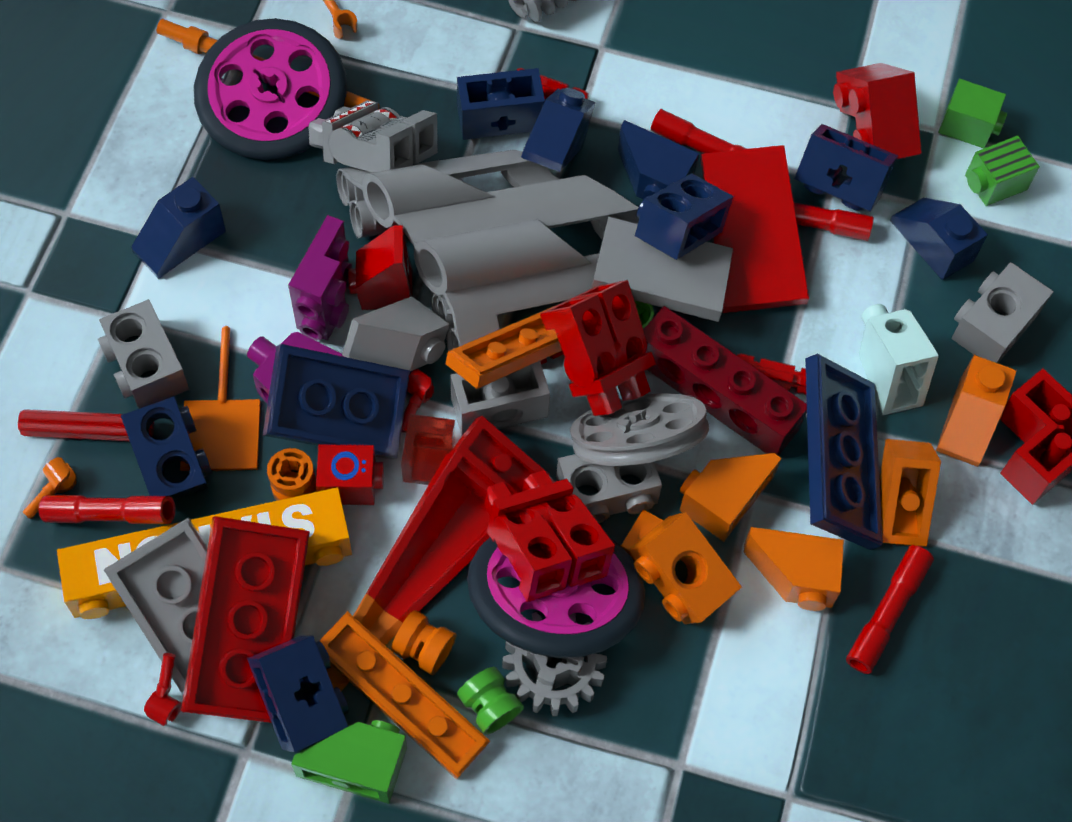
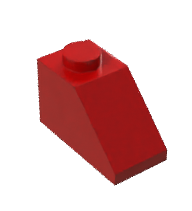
M403 225L392 226L356 251V268H349L348 280L350 294H357L361 310H376L413 297V269Z

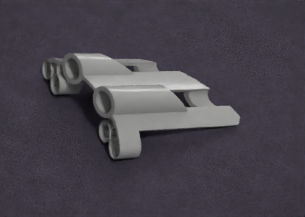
M518 150L413 164V166L373 173L354 167L338 169L336 177L340 199L345 206H350L351 224L358 238L381 235L394 225H403L404 233L414 245V260L419 275L425 285L435 293L432 297V312L450 324L446 338L448 351L499 330L498 314L570 300L591 289L599 253L583 256L551 231L550 228L591 221L595 232L603 240L608 216L638 224L637 211L639 207L586 175L558 179L547 167L521 158L522 151ZM501 171L513 188L484 192L458 180V178Z

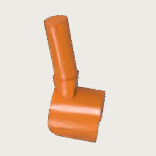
M323 0L332 14L333 32L336 38H343L341 25H349L354 33L357 32V18L350 10H340L334 0Z
M61 457L54 458L43 468V473L49 483L42 488L41 492L22 511L28 518L32 519L39 511V503L43 496L64 493L76 485V474Z

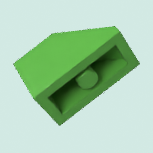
M373 720L371 725L356 722L295 754L291 766L296 777L389 804L407 751L406 735L399 734L400 729L388 722Z

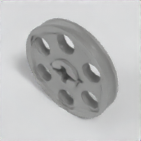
M670 393L646 394L640 398L626 401L620 399L622 408L609 415L594 416L592 410H589L578 417L570 428L576 456L586 462L606 466L637 465L663 460L693 448L709 432V424L706 419L707 411L703 402L691 396Z

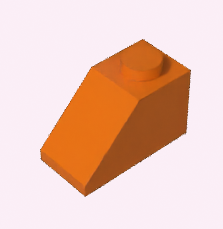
M973 355L960 378L936 448L937 452L977 467L980 465L1005 408L1017 370Z
M893 439L885 440L880 472L883 543L927 547L941 460L931 443Z
M775 453L710 460L701 473L694 469L682 484L680 492L684 496L679 511L682 513L686 512L693 521L724 542L774 478L782 458Z
M750 528L744 543L743 552L785 602L798 603V606L805 610L820 611L826 607L832 608L841 592L844 540L764 528Z

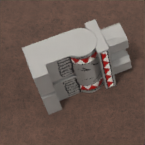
M367 100L352 108L342 107L337 109L333 117L326 120L318 118L309 123V144L323 149L324 162L331 164L340 162L343 165L372 173L413 166V164H418L438 153L437 113L422 110L407 118L399 116L395 110L388 107L378 109L377 102Z

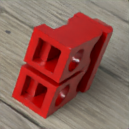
M628 280L593 287L571 298V300H567L540 313L546 331L555 329L565 356V372L572 381V383L568 384L572 396L586 395L594 416L609 415L622 408L616 386H618L623 401L634 400L651 392L644 371L656 365L652 352L646 353V337Z
M545 470L530 474L524 480L523 490L519 493L514 494L510 486L504 482L489 486L484 502L490 515L487 533L493 542L496 541L499 550L509 559L521 580L519 589L527 603L564 590L567 583L570 587L580 586L607 577L615 548L614 543L581 499L573 494L574 487L569 480L563 479L555 482Z

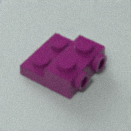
M329 215L325 218L288 284L296 328L303 335L316 341L322 339L328 341L335 327L341 328L349 312V304L346 303L345 299L349 268H352V264L349 263L348 259L349 241L346 240L344 221Z

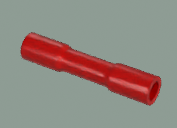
M663 109L657 112L650 131L675 143L689 146L702 153L747 149L703 131L693 123Z
M794 202L798 225L827 230L832 234L850 238L869 240L873 226V216L840 209L829 210Z
M45 495L39 503V516L45 523L125 521L131 524H170L175 517V503L170 496L87 498L82 495Z
M911 545L906 551L891 578V584L871 620L863 627L846 657V662L855 670L864 674H870L873 671L890 640V634L911 596L917 592L934 561L933 555L926 549Z

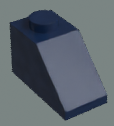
M571 88L557 89L545 100L525 144L521 158L560 172L583 148L596 102L586 99L585 95L578 90Z
M626 120L621 125L618 152L637 197L644 200L647 196L666 188L672 182L675 183L691 173L695 175L699 156L698 152Z
M191 177L157 201L131 246L132 252L158 279L226 232L220 204L194 177Z
M924 197L892 215L890 219L891 223L941 280L946 279L974 262L988 236L961 204Z

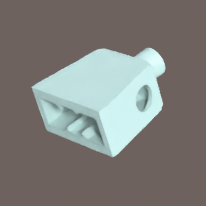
M882 304L868 307L861 315L865 324V330L859 356L868 380L875 384V399L882 416L922 407L939 355L911 311L904 309L888 313L886 307Z

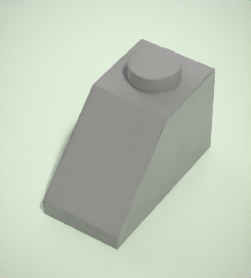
M409 297L353 318L342 356L412 371L426 364H432L441 357L445 350L444 340L450 324L415 298Z

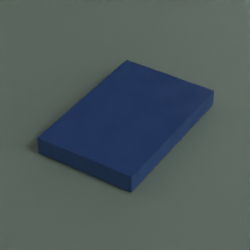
M279 344L276 346L263 436L316 446L319 444L374 445L375 457L397 459L410 370Z

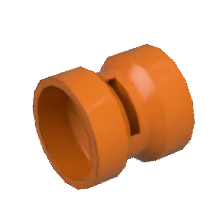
M286 448L278 451L271 457L267 465V475L272 493L277 501L317 492L313 463L304 451L296 448Z
M413 610L399 628L393 640L391 651L402 658L411 657L418 661L420 669L434 675L447 659L457 634L446 627L437 628L431 625L427 616L417 610Z

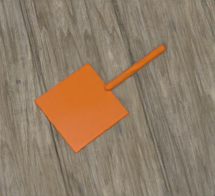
M223 326L221 331L218 400L184 401V407L188 406L197 430L188 435L194 451L204 449L212 471L258 470L260 399L227 400L230 327ZM180 461V471H190V466Z

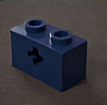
M539 68L457 77V109L463 140L529 133L532 131L545 102Z
M821 124L811 134L794 179L804 183V187L813 193L822 195L828 193L842 199L841 202L850 209L857 211L868 210L871 212L881 198L898 155ZM841 165L847 167L846 174L848 177L842 175L843 168Z
M313 635L299 636L247 658L282 750L297 752L348 727L344 715L348 714L346 699L337 686L333 688L327 669L331 668L329 655L324 645L320 641L316 642ZM300 683H308L310 690L303 694L304 700L296 699L294 692L301 688Z

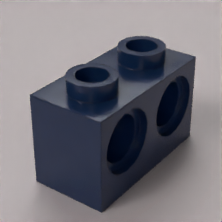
M691 173L675 183H670L659 192L647 196L641 202L637 211L639 222L635 237L678 260L722 233L734 196Z
M171 397L121 415L150 496H170L173 500L208 488L204 477L213 473L204 449L196 451L193 449L188 434L197 430L188 406L178 408L175 397ZM158 419L170 420L174 424V431L171 436L164 440H156L150 437L149 428L154 421ZM183 461L190 466V473L186 480L181 483H171L164 478V471L171 462Z

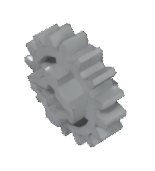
M537 612L532 614L531 621L542 620ZM571 614L569 617L573 622H575L576 614ZM506 641L505 649L511 654L503 656L502 668L514 670L506 676L507 687L519 685L516 696L521 702L525 701L528 697L534 700L533 712L535 713L540 711L543 704L550 705L552 716H558L560 705L566 704L568 709L574 713L578 709L579 697L589 703L593 700L594 691L590 685L601 687L603 684L604 675L597 670L606 668L607 656L596 653L585 656L586 662H584V657L561 658L562 661L554 669L547 666V662H551L553 657L533 654ZM522 662L526 663L527 668L534 671L537 678L536 684L527 676ZM563 685H572L567 689L554 691V689Z

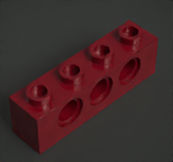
M663 306L643 329L647 342L646 353L652 352L656 365L647 370L680 394L694 397L703 402L707 413L764 453H775L779 456L800 430L807 413V404L667 307Z

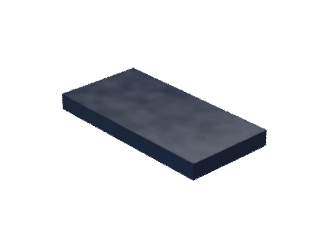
M817 353L805 358L810 524L866 549L878 548L882 546L883 538L875 384Z

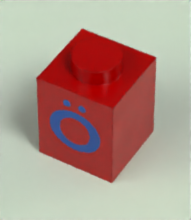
M319 444L316 477L317 492L338 487L342 505H374L375 489L384 488V462H376L374 445Z

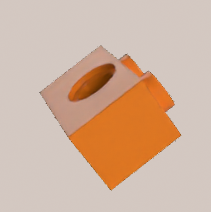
M686 512L669 516L629 549L636 559L634 567L639 575L649 584L654 583L664 597L662 604L666 611L675 620L682 621L684 624L701 623L742 588ZM678 560L683 561L688 569V576L684 583L679 581L675 574V566Z

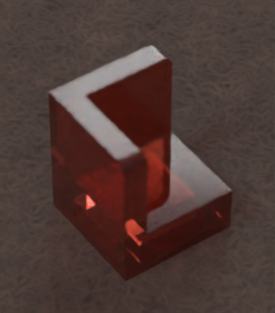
M410 414L401 461L403 482L429 485L446 454L450 453L454 448L455 420Z

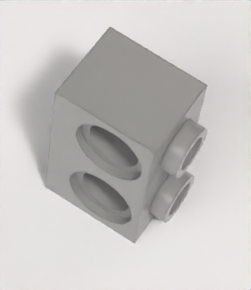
M149 299L99 319L105 336L98 338L107 362L110 363L117 360L121 371L115 373L114 377L124 399L133 395L140 409L189 390L183 369ZM140 336L135 341L125 342L129 337ZM147 371H157L154 375L150 377H140L143 373Z
M576 454L558 458L557 481L569 480L574 487L573 494L581 499L598 523L607 520L610 515L628 511L629 514H639L643 509L647 511L654 504L658 503L662 483L654 462L627 466H606L586 462L578 458ZM628 474L635 475L642 482L631 485L625 483L621 477ZM583 485H590L596 488L598 493L587 496L580 493L577 488Z

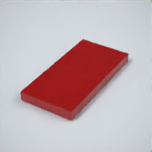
M779 145L701 154L703 180L734 196L722 233L712 238V243L733 248L722 313L808 304L809 295L785 146Z
M218 516L212 517L181 707L182 712L272 723L247 658L294 639L310 531Z

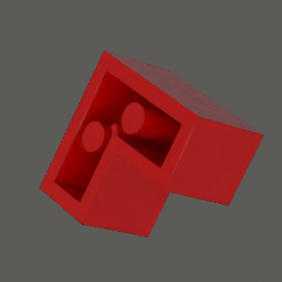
M884 63L836 72L837 84L833 88L834 100L837 107L840 108V112L855 117L857 130H854L853 137L898 155L897 159L921 154L915 72Z
M1043 368L1011 395L1000 417V420L1024 442L1014 452L1000 474L1032 505L1072 472V395Z

